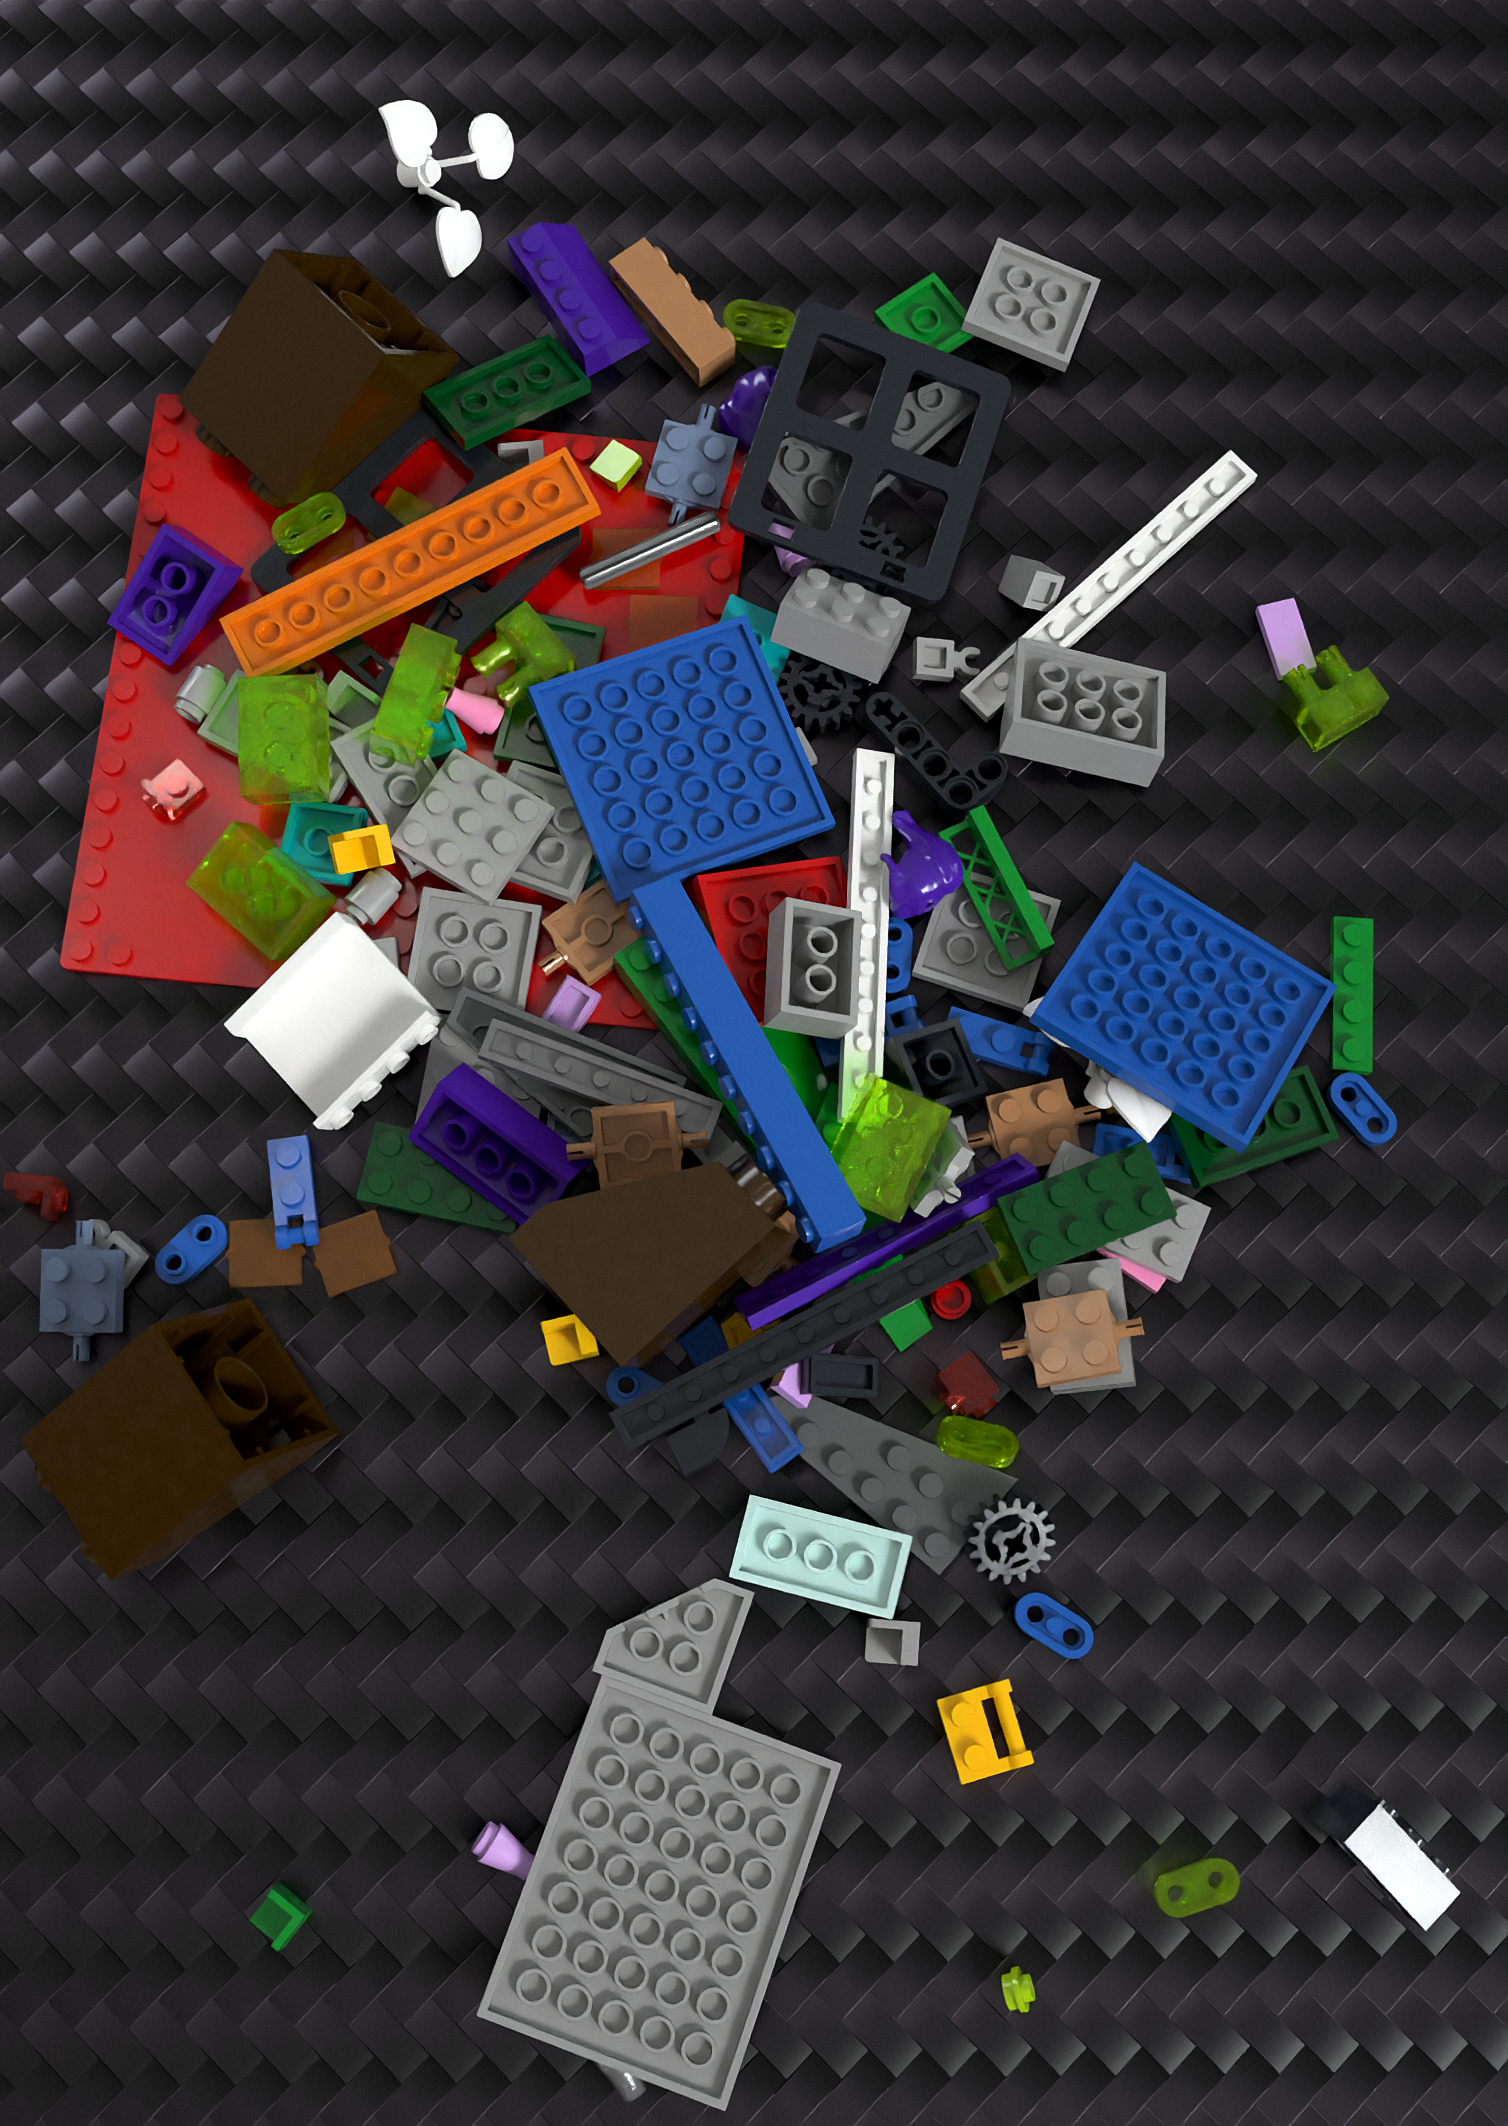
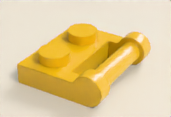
M1009 1678L936 1700L958 1778L962 1785L1034 1763L1031 1750H1026L1009 1692L1013 1691ZM992 1697L1010 1755L1001 1758L997 1756L981 1700Z

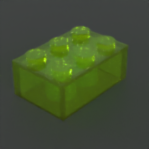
M411 624L370 731V753L415 769L418 759H427L433 742L434 728L431 727L432 722L440 724L447 705L448 692L445 691V688L447 686L453 689L461 668L459 665L462 655L457 654L458 640L417 624Z
M317 674L238 678L240 797L252 805L330 801L328 685Z
M231 821L185 882L188 887L270 960L287 961L306 942L338 900L253 824Z
M870 1071L866 1073L830 1154L859 1206L900 1223L952 1110L938 1101Z

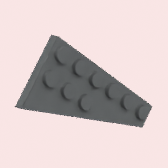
M934 382L909 392L905 395L891 441L900 448L922 456L973 412L978 406V400L973 395L939 382ZM871 407L833 420V422L860 431L864 428ZM788 437L783 439L780 444L766 486L793 520L822 531H827L830 529L851 463L846 457L794 437ZM748 453L743 455L745 460L747 459ZM880 473L871 499L896 477L888 473Z
M464 986L461 987L446 1021V1026L478 1053L491 1021L495 1018L684 1088L687 1080L686 1077ZM492 1064L583 1143L591 1142L594 1131L591 1110L593 1107L605 1105Z
M770 1386L765 1391L805 1447V1450L799 1453L798 1456L880 1527L912 1536L913 1539L909 1552L937 1576L942 1573L967 1542L963 1536V1531L974 1528L968 1520V1516H980L982 1511L978 1504L983 1502L988 1507L993 1505V1494L997 1493L1002 1499L1018 1480L1015 1477L819 1397L812 1396L807 1408H796Z

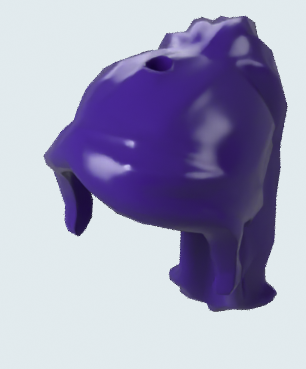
M769 365L757 367L756 370L747 372L738 378L731 395L722 401L717 412V422L722 433L738 438L737 447L747 453L750 451L777 374V370Z
M904 809L894 812L892 819L893 825L902 836L908 851L903 855L899 864H895L892 857L886 853L880 855V860L886 863L889 870L890 911L898 919L911 918L914 915H921L932 910L945 895L955 892L961 885L964 876L962 860L952 844L917 825L909 811Z

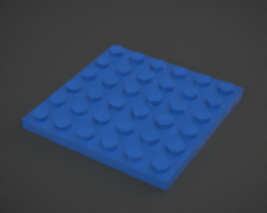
M746 614L529 686L527 689L533 709L615 906L629 902L632 890L670 875L676 874L682 883L695 878L697 875L713 872L833 829L836 824Z
M1134 861L1032 1014L1029 1022L1242 1154L1335 992L1337 985Z

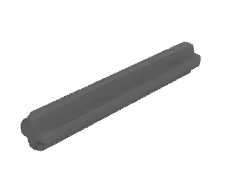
M709 510L578 570L580 581L585 589H592L719 532L720 521L715 512Z

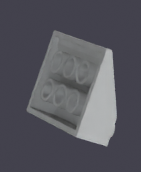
M1018 637L1001 721L999 752L1149 787L1164 759L1166 672Z

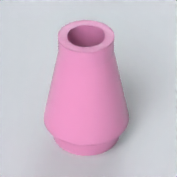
M454 686L450 688L443 702L444 708L454 713L478 734L485 732L492 735L504 714V707L497 704V699L460 690Z

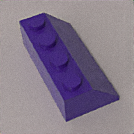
M538 222L507 239L512 267L579 368L587 377L650 343L649 337L573 225Z
M464 1062L439 1081L408 1136L410 1141L521 1226L546 1203L566 1199L592 1161L590 1158L568 1161L566 1147L567 1144H570Z

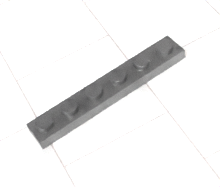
M495 1018L491 1021L478 1054V1059L605 1106L675 1099L677 1122L682 1129V1133L707 1130L708 1143L723 1103Z

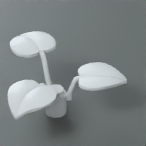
M403 100L388 103L378 110L385 122L392 150L399 161L397 176L400 183L408 188L418 187L419 194H427L450 206L442 208L438 213L436 236L446 272L449 277H455L477 257L482 243L481 228L476 216L471 211H460V204L430 187L439 181L441 167L469 163L475 160L478 172L482 178L491 180L503 176L511 165L514 153L512 134L508 129L509 126L495 114H480L471 122L468 133L469 145L474 153L436 161L431 157L432 150L429 147L437 137L436 122L430 110L425 105L416 101Z
M1044 997L1029 1003L1022 1013L1031 1018ZM1041 1030L1045 1035H1047L1056 1043L1070 1048L1069 1046L1065 1045L1064 1043L1049 1035L1045 1031ZM1089 1060L1086 1074L1091 1079L1084 1090L1087 1101L1102 1109L1110 1108L1113 1105L1126 1122L1149 1143L1159 1129L1168 1121L1172 1111Z

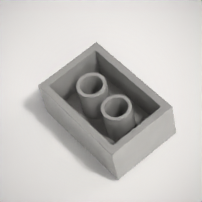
M804 566L780 604L770 641L878 684L900 644L911 608L900 604L894 598L883 597L865 590L859 584L848 583L830 576L824 570Z
M786 897L769 914L763 1027L840 1040L857 1026L862 911Z
M1119 1258L1060 1264L1037 1273L1040 1300L1106 1289L1109 1309L1116 1322L1128 1320L1122 1268ZM1130 1337L1120 1338L1118 1356L1121 1374L1050 1386L1051 1392L1057 1395L1136 1386Z

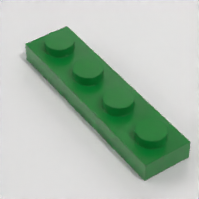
M1334 916L1330 921V981L1337 985V988L1330 999L1329 1073L1369 1075L1372 1073L1373 919Z

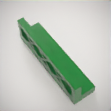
M981 805L969 811L967 820L939 832L938 836L951 843L954 847L950 839L969 831L975 841L976 847L972 856L956 851L963 862L969 863L967 871L962 863L964 876L961 884L1008 974L1049 955L1055 942L984 805ZM978 851H980L984 860L976 858ZM973 865L990 871L994 878L990 890L973 885L970 879ZM996 884H997V886H998V888H999L1001 894H998V893H995V892H994L995 887H996ZM980 896L987 898L985 905L983 904ZM991 899L1008 906L1011 916L1007 925L990 918L987 909ZM1014 919H1015V921H1016V923H1017L1019 929H1018V928H1015V927H1012V923H1013V920H1014ZM997 930L1005 932L1002 939ZM1008 934L1025 939L1031 952L1012 960L1005 947Z

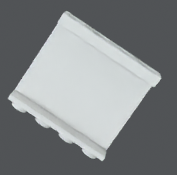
M335 912L224 1025L234 1036L247 1038L318 1117L313 1122L318 1129L332 1130L334 1128L337 1130L350 1121L354 1115L352 1110L362 1100L364 1102L368 1101L379 1092L382 1087L380 1082L390 1072L392 1074L396 1073L410 1060L408 1054L418 1044H426L437 1034L439 1029L436 1026L444 1017L349 915Z

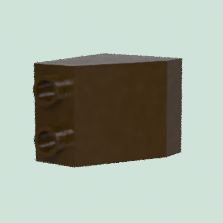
M273 248L177 401L199 421L194 432L200 442L223 457L233 458L235 456L252 472L247 480V484L252 492L264 502L276 508L284 509L289 503L320 502L406 420L425 405L423 403L422 391L444 382L460 357L355 258Z
M751 1161L738 1174L721 1163L714 1162L546 1203L508 1239L621 1367H649L792 1234L779 1221V1218L790 1209L789 1206L785 1207L782 1204L786 1198L775 1187L776 1183Z
M247 1298L148 1326L25 1434L21 1441L35 1462L34 1471L39 1484L47 1493L58 1498L79 1532V1545L83 1554L92 1564L102 1568L109 1581L162 1560L308 1460L336 1437L339 1432L252 1299Z

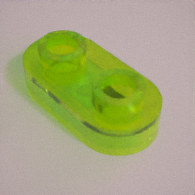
M737 299L725 307L723 327L728 328L736 340L773 348H783L787 345L796 318L790 310L783 307L746 299ZM738 321H745L747 325L738 326L735 323ZM779 328L782 329L784 332L776 334L773 333L772 330Z
M328 492L316 494L280 515L272 525V537L283 552L289 554L300 553L338 531L345 523L346 511L341 500L336 495ZM333 514L330 518L322 520L324 516ZM293 534H299L296 538L290 539Z
M953 1415L944 1418L935 1435V1442L938 1448L946 1455L995 1468H1005L1011 1465L1019 1450L1017 1437L1007 1428L962 1416Z
M1211 1857L1161 1875L1154 1886V1899L1157 1906L1164 1913L1177 1918L1185 1917L1232 1900L1239 1890L1240 1878L1236 1868L1230 1862L1221 1858ZM1218 1871L1222 1876V1882L1218 1887L1212 1888L1208 1883V1877L1212 1872ZM1173 1885H1178L1182 1890L1181 1898L1177 1901H1171L1168 1897V1890Z

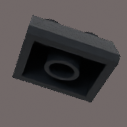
M958 1017L892 1037L884 1043L883 1082L901 1126L928 1118L935 1110L939 1112L948 1110L988 1091Z

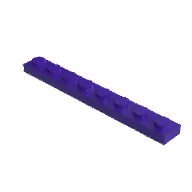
M1017 1152L955 1184L961 1192L960 1198L955 1196L958 1199L957 1202L947 1203L943 1199L938 1206L934 1207L927 1218L914 1212L910 1207L861 1232L859 1235L733 1298L736 1310L752 1331L760 1326L769 1325L776 1318L797 1307H803L818 1296L834 1288L846 1285L849 1280L869 1270L881 1267L886 1261L903 1252L916 1249L921 1243L932 1237L954 1229L961 1222L977 1214L989 1211L995 1205L994 1200L1040 1182L1037 1168Z

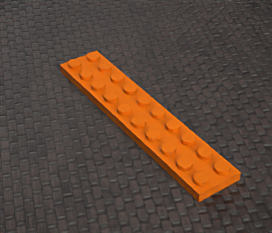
M564 447L220 618L219 621L252 687H255L600 515L601 511L568 449Z

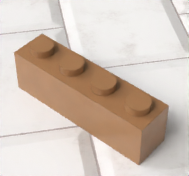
M643 237L609 261L610 281L700 388L735 364L736 340L728 328H721L717 324L708 304L704 300L698 301L695 298L685 277L681 273L675 274L668 266L669 263L663 251L657 246L653 248L646 238Z

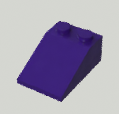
M163 523L107 624L168 666H172L226 601L244 568L185 528Z

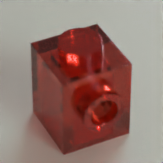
M970 1350L934 1378L943 1390V1393L939 1395L940 1399L953 1415L959 1412L965 1418L973 1412L978 1419L997 1404L992 1397L1000 1389Z

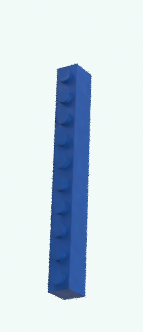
M673 874L632 890L629 907L626 909L629 923L635 931L639 930L645 940L644 947L649 960L653 964L657 963L663 973V984L668 995L671 998L676 997L682 1008L681 1017L686 1028L690 1032L694 1031L698 1037L703 1060L708 1066L713 1065L719 1076L718 1084L722 1095L727 1101L732 1100L738 1111L737 1120L741 1130L746 1136L751 1135L757 1146L756 1155L760 1165L765 1171L770 1170L777 1183L775 1187L786 1198L782 1204L785 1207L789 1206L796 1218L795 1227L799 1237L804 1243L809 1242L816 1254L859 1235L866 1221L863 1211L677 875Z

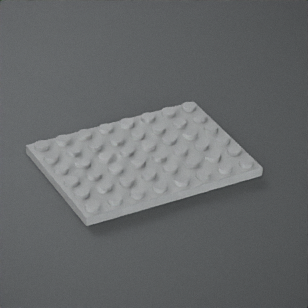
M602 1675L476 2016L726 2111L842 1764Z

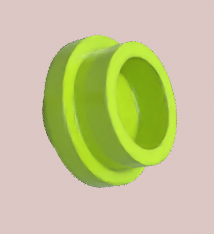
M1019 1966L1012 1967L1011 1973L1002 1974L1001 1977L1006 2004L1010 2011L1019 2009L1021 2013L1028 2012L1029 2002L1035 2001L1032 1979L1029 1973L1023 1975Z

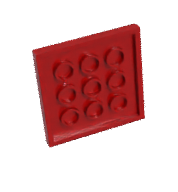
M840 855L697 875L692 881L704 926L760 1027L764 1024L769 914L786 897L846 908L848 881Z

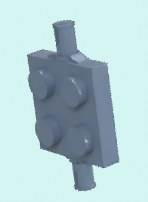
M707 404L701 405L696 425H686L667 419L664 421L645 486V495L663 499L672 505L667 522L669 528L673 527L675 522L676 525L684 522L687 510L701 509L705 511L711 510L716 514L719 513L737 450L738 438L716 433L711 429L716 413V408L711 405L709 406L708 413Z
M76 1221V1245H71L64 1249H42L39 1331L62 1332L73 1336L72 1361H90V1336L100 1333L123 1332L125 1250H106L93 1245L94 1221Z

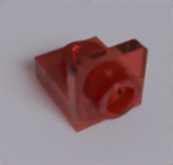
M179 759L174 761L153 781L150 782L145 777L139 782L145 793L141 797L143 802L154 814L159 815L163 812L171 821L207 791L205 785Z
M5 1172L3 1189L16 1195L15 1200L20 1202L40 1203L41 1197H43L41 1217L48 1221L59 1222L60 1212H65L68 1203L67 1188H64L63 1181L54 1176Z

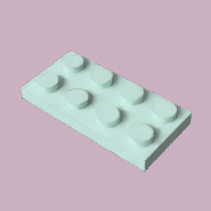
M750 1494L729 1577L893 1620L913 1537Z

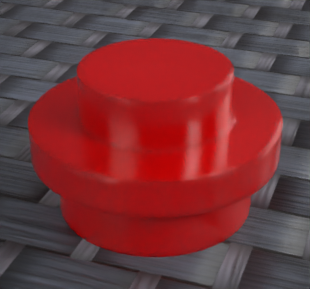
M956 1280L931 1293L930 1303L938 1316L947 1320H954L962 1317L970 1308L971 1293L963 1282Z

